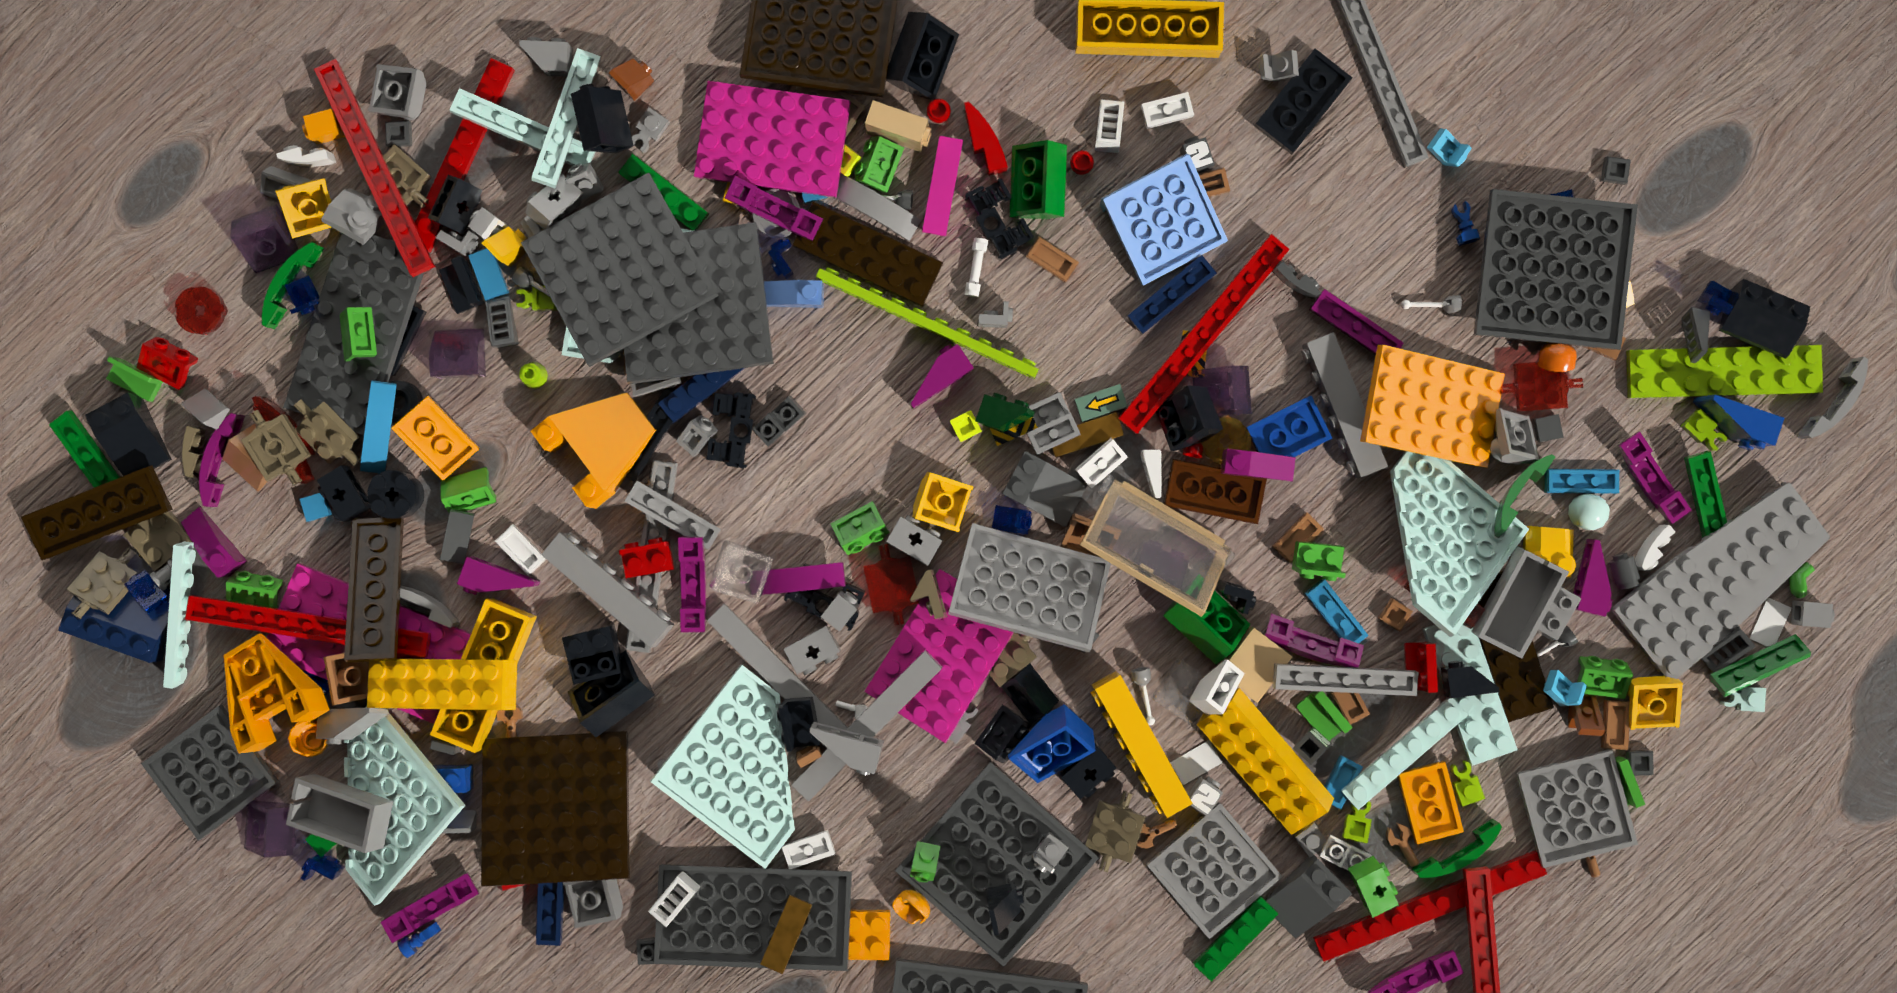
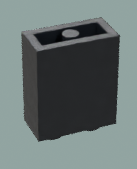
M585 84L579 87L580 90L571 93L584 151L619 153L634 146L621 90L610 89L609 86L594 87L593 84Z

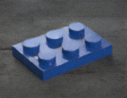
M1311 395L1245 427L1257 452L1296 457L1332 439Z

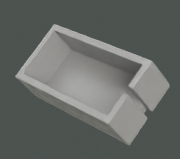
M1517 546L1471 632L1477 637L1523 658L1569 571Z
M317 774L295 778L291 799L298 800L311 797V799L290 803L286 825L363 853L384 848L393 806L392 800Z

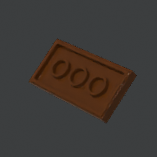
M1172 459L1163 504L1171 508L1258 524L1267 479L1220 474L1221 468Z

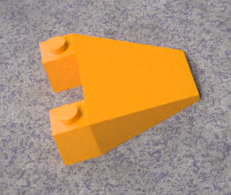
M626 392L550 415L530 432L546 451L555 453L567 442L570 444L590 471V474L578 482L572 489L586 507L597 509L615 494L656 429L629 393Z
M263 634L255 635L223 655L230 732L238 754L260 751L276 742L277 740L269 719L285 709L288 711L291 722L312 721L330 710L322 688Z

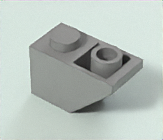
M528 37L527 40H519V45L547 76H568L572 65L573 48L565 39L552 38L551 41H542V39L537 37Z

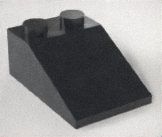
M127 392L85 415L94 436L123 476L151 465L155 469L172 460L144 399L138 395Z

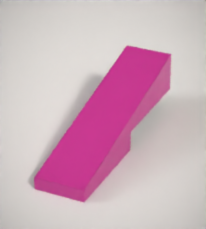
M939 136L922 232L941 236L947 235L963 140Z

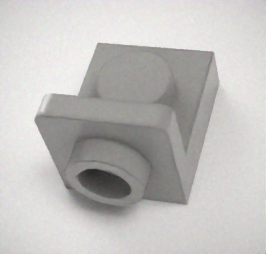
M1290 50L1275 55H1259V72L1262 79L1275 82L1299 75L1297 51Z
M579 163L568 170L565 181L567 184L573 183L583 192L582 200L603 191L604 187L590 163L583 166Z
M440 230L436 239L466 257L469 253L474 252L478 245L477 239L479 238L478 235L470 230L464 239L451 230L448 234Z
M1009 301L1003 302V315H998V311L991 310L984 311V314H979L978 327L1007 328L1008 322H1012L1013 308H1008Z
M699 415L689 422L676 442L690 455L695 457L710 437L717 433L718 429L708 418Z
M1314 822L1292 834L1309 857L1320 851L1327 841Z
M1048 832L1032 854V858L1035 861L1034 866L1044 873L1048 870L1053 874L1055 866L1069 846Z

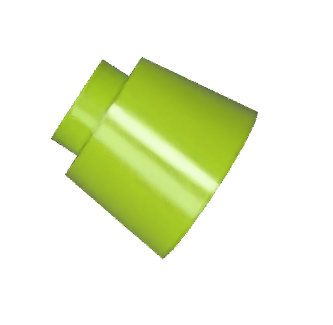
M532 362L521 367L519 376L527 387L536 389L546 383L548 373L542 364Z

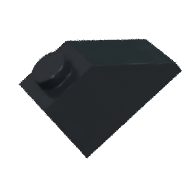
M1463 661L1448 662V666L1440 667L1444 696L1458 698L1500 692L1497 685L1472 666L1463 664Z

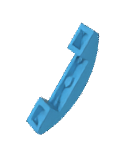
M371 380L360 471L381 473L386 470L397 386L395 383Z

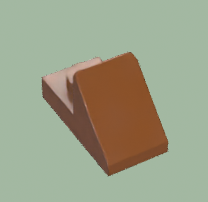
M1584 694L1580 705L1569 706L1568 727L1577 728L1579 735L1603 736L1605 732L1596 695Z

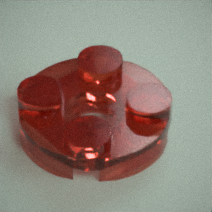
M207 287L187 288L178 296L175 302V308H177L176 321L184 330L194 334L209 335L216 331L222 325L228 313L227 306L224 304L222 297L216 291ZM197 306L205 307L204 315L197 317Z

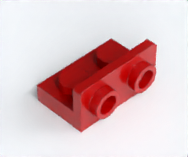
M155 337L142 344L136 368L180 390L185 386L189 368L198 362V357L190 354L185 349H180L169 343L164 338Z
M662 537L648 540V545L639 546L638 542L624 544V549L618 550L619 555L622 556L625 578L674 570L670 542H663Z
M1431 642L1404 643L1405 670L1419 672L1417 691L1437 693L1436 644Z

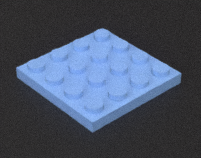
M1185 154L1101 198L1135 273L1143 286L1228 241L1189 154Z

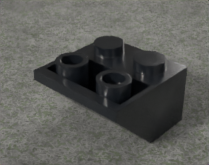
M1187 385L1165 401L1156 411L1171 451L1207 441L1223 430L1207 387Z
M614 624L562 637L573 685L621 673L620 645Z

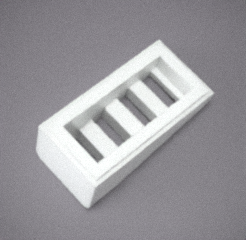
M1100 100L1095 144L1096 151L1119 152L1124 110L1123 101ZM1104 110L1118 111V114L1104 113ZM1103 120L1117 121V123L1103 122ZM1102 129L1116 131V133L1102 132Z
M1140 450L1151 495L1153 498H1160L1161 451Z
M682 871L648 912L667 927L699 890L700 885ZM674 889L684 899L681 900L672 892V890ZM666 897L670 901H672L677 907L674 908L667 900H665ZM660 904L671 913L670 916L659 908Z

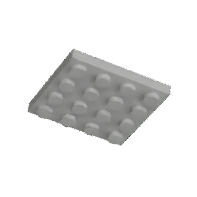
M1609 749L1516 773L1542 868L1638 845L1613 750Z
M1220 802L1214 806L1208 817L1202 815L1146 863L1209 939L1283 877Z

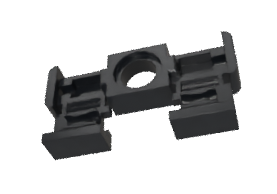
M1002 178L986 187L984 192H982L984 187L979 186L965 195V200H970L978 215L976 221L986 239L991 238L1000 254L998 257L1000 261L1009 255L1015 254L1017 247L1034 238L1024 218L1017 222L1018 226L1012 229L1008 227V230H1006V226L995 208L998 206V202L1002 200L1006 202L1012 198ZM999 187H1001V189L1003 190V192H1004V194H1005V196H1006L1005 198H1004L1003 194L1001 193ZM988 217H993L998 222V226L993 230H989L984 226V221ZM1020 225L1023 226V228H1024V230H1025L1027 236H1025V234H1024V232L1022 231Z
M737 392L734 395L738 396L737 399L733 398V395L715 393L712 415H719L720 412L727 413V417L735 416L731 417L728 440L732 441V443H727L726 440H724V443H718L716 439L710 438L706 460L720 462L730 460L729 463L726 462L727 466L746 468L747 465H744L746 443L750 444L753 420L750 419L752 398L756 399V396L754 394ZM742 423L747 426L748 433L746 436L737 437L734 434V427L737 424Z
M846 582V586L842 590L845 591L844 593L847 592V589L857 593L858 596L853 595L858 599L857 603L860 604L866 591ZM814 590L787 592L784 600L787 602L790 599L808 607L807 612L821 618L824 612L816 609V601L824 599L829 606L835 598L818 590L814 593ZM858 609L846 623V626L849 627L847 631L853 628L860 613Z

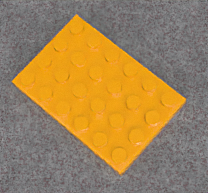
M1377 345L1360 442L1488 468L1491 453L1490 447L1496 426V410L1499 409L1505 374L1391 346Z

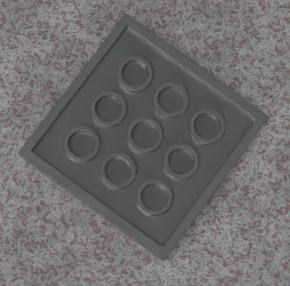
M223 705L217 706L141 763L198 841L205 838L279 782L257 751L238 754L230 732L229 713Z

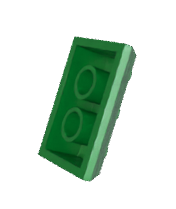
M1044 140L1012 146L1010 190L1012 198L1010 199L1009 217L1028 219L1064 217L1067 145Z
M1198 575L1181 593L1196 600L1204 580ZM1215 590L1202 617L1176 601L1171 603L1163 615L1216 665L1235 650L1251 625Z

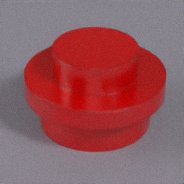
M935 99L929 103L927 115L932 122L943 123L950 117L951 108L945 100Z
M1084 150L1075 152L1070 159V167L1078 175L1088 174L1094 166L1092 155Z

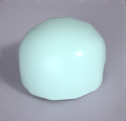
M1584 493L1572 500L1569 505L1568 515L1573 525L1585 530H1596L1604 526L1609 518L1610 509L1606 500L1602 497Z

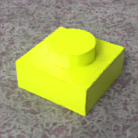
M846 144L844 145L841 173L849 177L862 157Z
M971 410L950 420L960 443L982 432L979 424L975 422L976 419Z

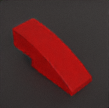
M964 102V111L974 154L984 153L988 176L1007 172L1008 166L1004 152L991 126L970 102Z

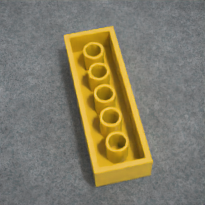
M1078 0L1076 7L1075 54L1219 58L1223 51L1224 2Z
M494 598L485 599L461 660H517L518 664L537 616ZM440 709L430 735L476 753L482 750L498 710Z
M397 659L391 661H369L367 708L516 710L517 660Z
M1114 671L1091 684L1094 690L1090 693L1099 708L1101 706L1104 707L1105 712L1102 715L1110 728H1116L1117 733L1114 736L1123 750L1127 749L1129 751V754L1125 756L1134 771H1140L1141 775L1137 777L1146 792H1152L1153 795L1149 798L1159 814L1163 812L1169 818L1192 805L1191 799L1121 675Z
M1240 688L1235 691L1223 714L1206 715L1203 713L1197 726L1291 835L1329 812L1334 797Z

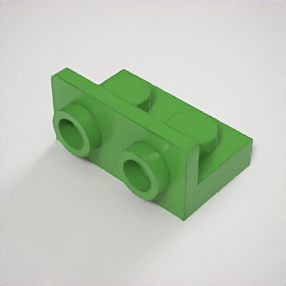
M881 136L870 137L863 147L864 155L862 161L855 168L856 177L854 180L887 193L904 147Z
M873 501L830 523L847 555L860 552L865 546L872 542L881 541L890 533Z
M1296 541L1292 570L1300 573L1299 577L1314 579V575L1322 576V579L1336 581L1337 577L1345 578L1346 573L1341 571L1345 547Z
M236 571L226 581V600L278 608V589L283 585V579L274 578L271 575L252 574L248 571Z
M1596 656L1579 657L1578 662L1581 670L1577 682H1584L1586 684L1584 694L1626 698L1633 677V673L1626 662L1620 659H1601Z

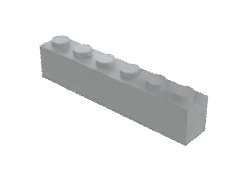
M1334 332L1303 344L1304 350H1301L1302 357L1306 364L1309 363L1313 371L1310 373L1311 379L1315 386H1319L1321 395H1319L1320 401L1324 408H1328L1330 413L1328 420L1331 428L1338 433L1340 439L1337 442L1340 450L1347 455L1349 461L1346 464L1350 474L1355 475V478H1361L1388 467L1379 445L1360 442L1366 411Z
M559 532L541 555L650 648L657 647L675 625L670 621L671 616L664 610L659 609L658 611L651 605L653 601L643 593L641 595L634 590V584L629 580L618 577L615 574L617 570L608 563L603 564L598 560L599 555L589 547L585 549L580 544L581 540L572 532Z

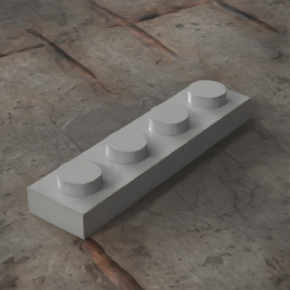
M637 480L624 502L685 537H703L704 548L708 550L721 530Z

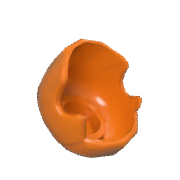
M1547 343L1539 351L1538 366L1554 372L1571 371L1575 368L1577 360L1576 350L1569 344Z

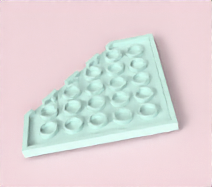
M1405 451L1391 469L1390 476L1412 605L1449 637H1452L1460 629L1529 528L1515 517L1507 530L1497 538L1494 536V526L1500 503L1451 461Z
M740 665L650 782L766 869L795 830L788 779L787 755L785 745L781 739L783 730L781 722L777 718V709L781 701L778 692L746 667Z
M389 712L387 716L354 739L344 740V743H347V757H344V777H348V785L393 801L384 848L363 853L348 847L349 859L345 860L346 871L373 905L380 904L466 806Z

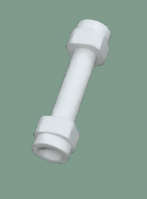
M974 238L972 246L974 255L969 282H966L964 294L966 296L979 297L981 285L978 283L983 253H986L987 239Z

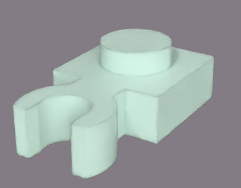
M1747 686L1739 690L1738 693L1730 694V699L1726 702L1720 701V704L1727 707H1733L1737 704L1736 710L1765 712L1766 688Z

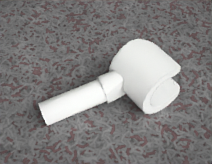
M838 700L836 702L837 707L855 711V719L868 708L866 705H851Z

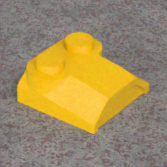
M325 178L294 186H285L282 189L275 190L292 239L331 228V226L322 222V217L328 205L332 202Z
M927 472L920 483L913 505L912 517L959 532L973 486Z
M1527 526L1529 530L1523 537L1522 549L1569 571L1567 577L1571 578L1576 568V562L1573 558L1574 530Z
M1667 676L1637 677L1632 679L1627 692L1630 697L1629 728L1631 730H1635V728L1656 727L1679 728L1683 683L1679 679Z

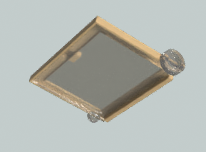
M1108 474L1097 492V495L1101 496L1103 500L1080 545L1202 617L1206 612L1224 565L1228 566L1232 562L1235 553L1231 551V547L1224 544V539L1126 481L1121 483L1115 480L1114 476Z

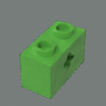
M1371 856L1347 868L1363 905L1373 918L1399 905L1395 897L1398 894L1393 882L1387 879L1390 873L1384 862L1379 863L1374 856Z

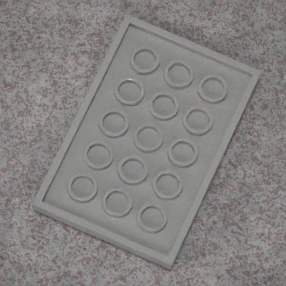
M972 523L948 615L1090 652L1111 563L1100 557Z

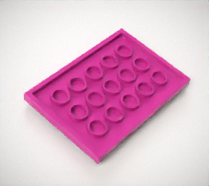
M707 81L694 177L732 183L734 177L737 176L757 187L837 198L851 102L845 99Z
M939 569L936 573V579L948 617L938 620L934 618V615L930 616L926 602H929V597L920 600L864 692L877 699L926 650L943 667L898 713L942 742L947 743L1014 632L948 615L957 579Z

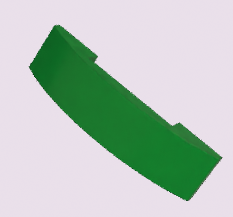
M311 242L297 250L279 268L269 285L262 308L263 326L276 329L287 311L285 307L280 305L282 299L302 266L313 268L325 249L324 247Z
M1554 455L1545 456L1534 462L1524 470L1506 491L1497 510L1494 536L1499 538L1510 526L1518 514L1510 506L1528 479L1537 483L1555 459Z
M1491 819L1472 831L1476 837V840L1441 862H1438L1431 856L1411 868V870L1419 878L1438 877L1460 870L1479 858L1491 846L1502 826L1498 821Z

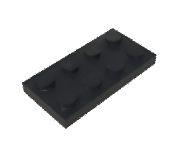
M1316 48L1298 69L1299 75L1289 80L1254 125L1291 155L1353 78Z

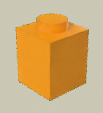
M332 109L303 116L305 122L302 126L306 138L314 143L321 144L345 137Z

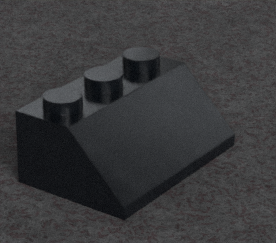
M908 12L888 65L886 81L901 90L931 101L935 100L959 34L928 13Z
M1742 279L1727 292L1719 331L1786 359L1807 326L1811 306Z
M626 650L620 654L621 673L579 683L568 691L580 724L595 737L655 696L648 679Z

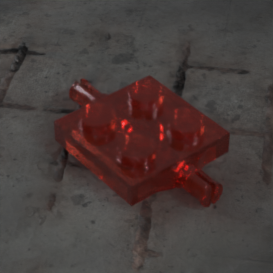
M1538 362L1513 364V383L1502 384L1501 388L1508 389H1501L1500 394L1514 393L1517 412L1568 408L1567 394L1569 389L1583 388V383L1574 384L1583 382V379H1568L1565 372L1545 370L1538 366Z
M884 544L885 554L883 545H879L881 560L875 564L863 566L872 612H892L895 626L899 625V621L900 624H905L902 609L910 605L919 604V601H910L917 588L911 557L891 558L888 544Z

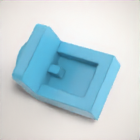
M1442 128L1439 129L1427 146V149L1443 165L1459 167L1466 160L1468 153L1472 149L1468 144H1460L1447 129Z
M1550 670L1543 691L1559 706L1580 705L1586 690V684L1584 682L1572 683L1559 670Z

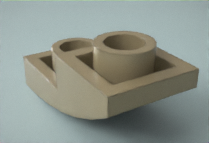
M187 426L183 439V469L185 476L190 478H199L203 454L199 453V450L203 447L206 440V429Z

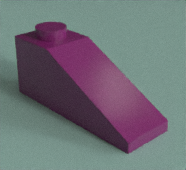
M949 344L939 351L941 355L937 357L911 402L913 409L974 370V367L958 344L955 346Z
M1223 449L1220 474L1293 482L1296 458L1253 451Z
M198 507L181 522L190 540L194 542V547L201 559L217 578L231 576L247 562L245 557L202 507Z
M1586 539L1573 594L1582 599L1575 610L1606 617V614L1612 607V599H1610L1612 593L1600 540Z
M471 556L466 557L457 584L463 586V591L477 595V592L539 586L540 581Z

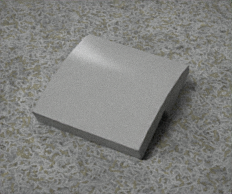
M1060 392L1029 406L1031 410L1035 411L1033 417L1038 428L1026 434L1037 455L1081 435Z

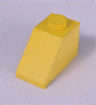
M508 226L485 239L482 244L500 262L512 267L526 253L521 242L528 239V237L520 229L515 231Z

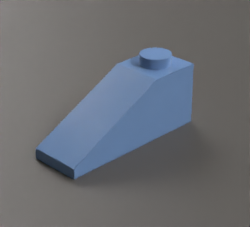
M764 281L767 307L823 308L824 283L822 281Z

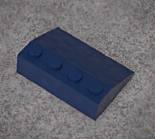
M140 577L109 615L99 609L89 608L81 619L72 614L81 603L79 598L73 595L65 609L58 631L148 663L162 661L166 652L170 587L167 586V589L163 591L154 581Z

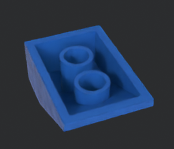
M1718 395L1694 398L1693 403L1718 424L1717 427L1730 440L1738 442L1739 447L1753 450L1754 448L1765 449L1767 446H1776L1784 417Z
M1063 704L1046 714L1008 754V759L1035 782L1040 783L1095 752L1094 732L1091 727Z

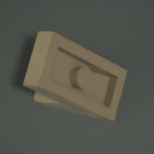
M931 569L927 570L910 601L915 602L929 597V602H926L930 616L934 615V618L938 620L946 618L948 616L935 572Z

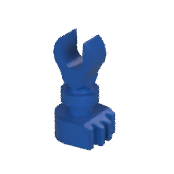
M1466 201L1463 203L1464 213L1458 211L1456 204L1451 210L1452 215L1460 223L1458 225L1459 230H1462V233L1456 238L1459 246L1470 244L1480 239L1478 229H1472L1474 225L1473 221H1470L1469 216L1471 208Z
M435 922L419 934H413L411 936L412 939L409 936L404 937L397 942L401 953L406 958H409L417 953L416 947L420 948L423 946L424 942L437 934L441 928Z

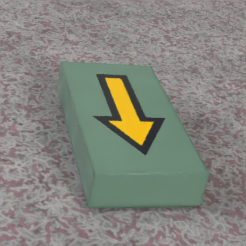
M1120 384L1074 399L1081 422L1128 407Z

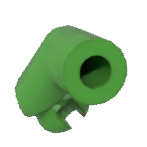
M1805 562L1789 577L1790 591L1799 599L1807 595L1806 578L1815 571L1814 567L1808 562Z

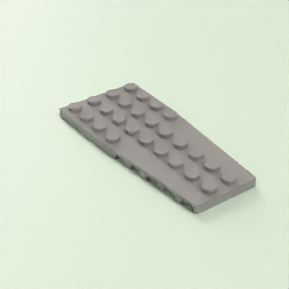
M1782 482V486L1772 493L1768 492L1761 497L1762 500L1755 505L1747 506L1742 510V514L1733 520H1727V523L1719 530L1701 538L1702 541L1688 547L1665 563L1611 608V611L1661 676L1676 679L1709 653L1718 642L1747 619L1830 539L1829 534L1791 483Z

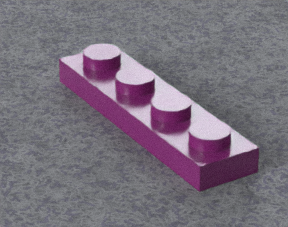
M1325 289L1322 290L1309 309L1375 355L1377 345H1386L1400 349L1404 344L1401 340Z

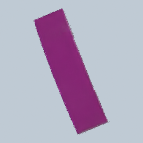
M737 176L734 177L725 196V199L743 209L813 241L823 221V218L789 204Z
M230 413L223 420L219 428L215 429L208 441L199 473V490L203 506L218 507L224 484L215 482L228 438H233L240 433L245 415Z
M1640 431L1618 445L1623 459L1636 482L1655 508L1670 524L1675 523L1692 511L1680 491L1674 490L1652 457L1651 452L1653 450Z
M678 537V557L681 574V632H705L706 566L703 537Z
M843 562L749 572L752 595L846 586Z
M1274 614L1270 615L1265 636L1282 648L1305 658L1330 665L1359 667L1364 645L1344 638H1340L1337 642L1293 627L1294 621Z
M467 872L394 913L380 923L390 941L394 943L415 929L478 895L479 891Z
M1450 950L1423 959L1392 974L1371 988L1368 993H1417L1439 981L1445 983L1463 974L1464 971L1455 952Z

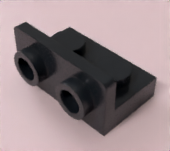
M1219 580L1217 589L1222 592V596L1238 602L1236 609L1242 614L1248 615L1249 610H1253L1256 603V596H1253L1254 591L1241 585Z
M813 697L785 699L777 709V718L782 725L781 739L782 743L786 746V751L792 752L796 747L819 745L821 742L810 733L812 724L814 722L818 723Z
M1002 704L975 744L996 761L1004 763L1009 760L1008 754L1029 733L1031 724Z

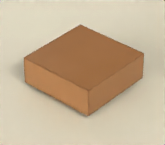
M1391 598L1378 619L1400 632L1413 611Z
M819 745L807 746L796 752V761L800 768L822 757Z

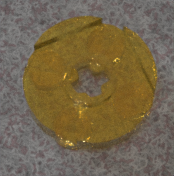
M1232 417L1219 418L1223 430L1207 441L1202 442L1206 457L1219 465L1222 462L1223 449L1250 450L1251 436L1249 431L1241 421ZM1225 434L1229 435L1230 440H1233V443L1228 445L1227 448H1224L1223 444L1220 443V438H1224Z

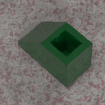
M993 393V396L984 394L975 422L1005 432L1033 417L1035 411L1029 409V404L1015 399V402L1012 403L1006 401V396L998 393Z

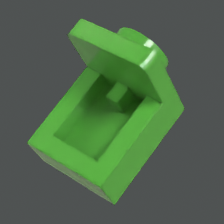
M917 841L910 877H914L919 882L933 881L941 846Z

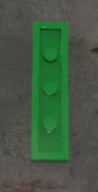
M634 154L630 156L618 172L629 182L650 173L673 216L690 230L697 231L709 215L707 211Z
M72 410L65 411L49 424L94 488L120 478Z
M1710 451L1684 457L1702 538L1716 532L1727 523L1713 457Z
M1794 634L1710 674L1709 679L1719 692L1726 697L1809 658L1811 651Z
M1260 896L1193 962L1194 966L1212 982L1279 914L1278 911Z

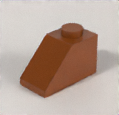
M634 58L609 72L617 85L634 101L654 82L650 75L653 71L643 61L638 63Z

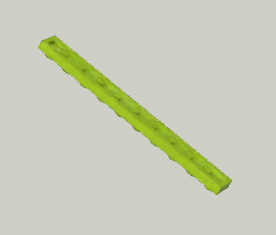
M827 267L826 270L819 268L816 279L1031 379H1035L1039 369L1035 367L1036 363L1029 359L1023 358L1022 361L1013 357V352L1005 348H1001L1000 351L991 347V342L983 338H979L977 341L969 337L971 333L964 329L957 328L955 331L948 327V322L936 317L935 320H931L926 317V312L914 307L912 311L905 308V303L892 297L890 301L882 297L883 293L877 289L870 287L868 291L860 287L862 283L848 277V280L838 277L840 273Z

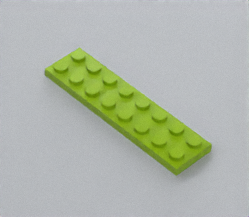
M1795 345L1786 359L1759 347L1708 348L1706 354L1696 363L1690 362L1687 348L1626 351L1628 398L1823 393L1822 345Z

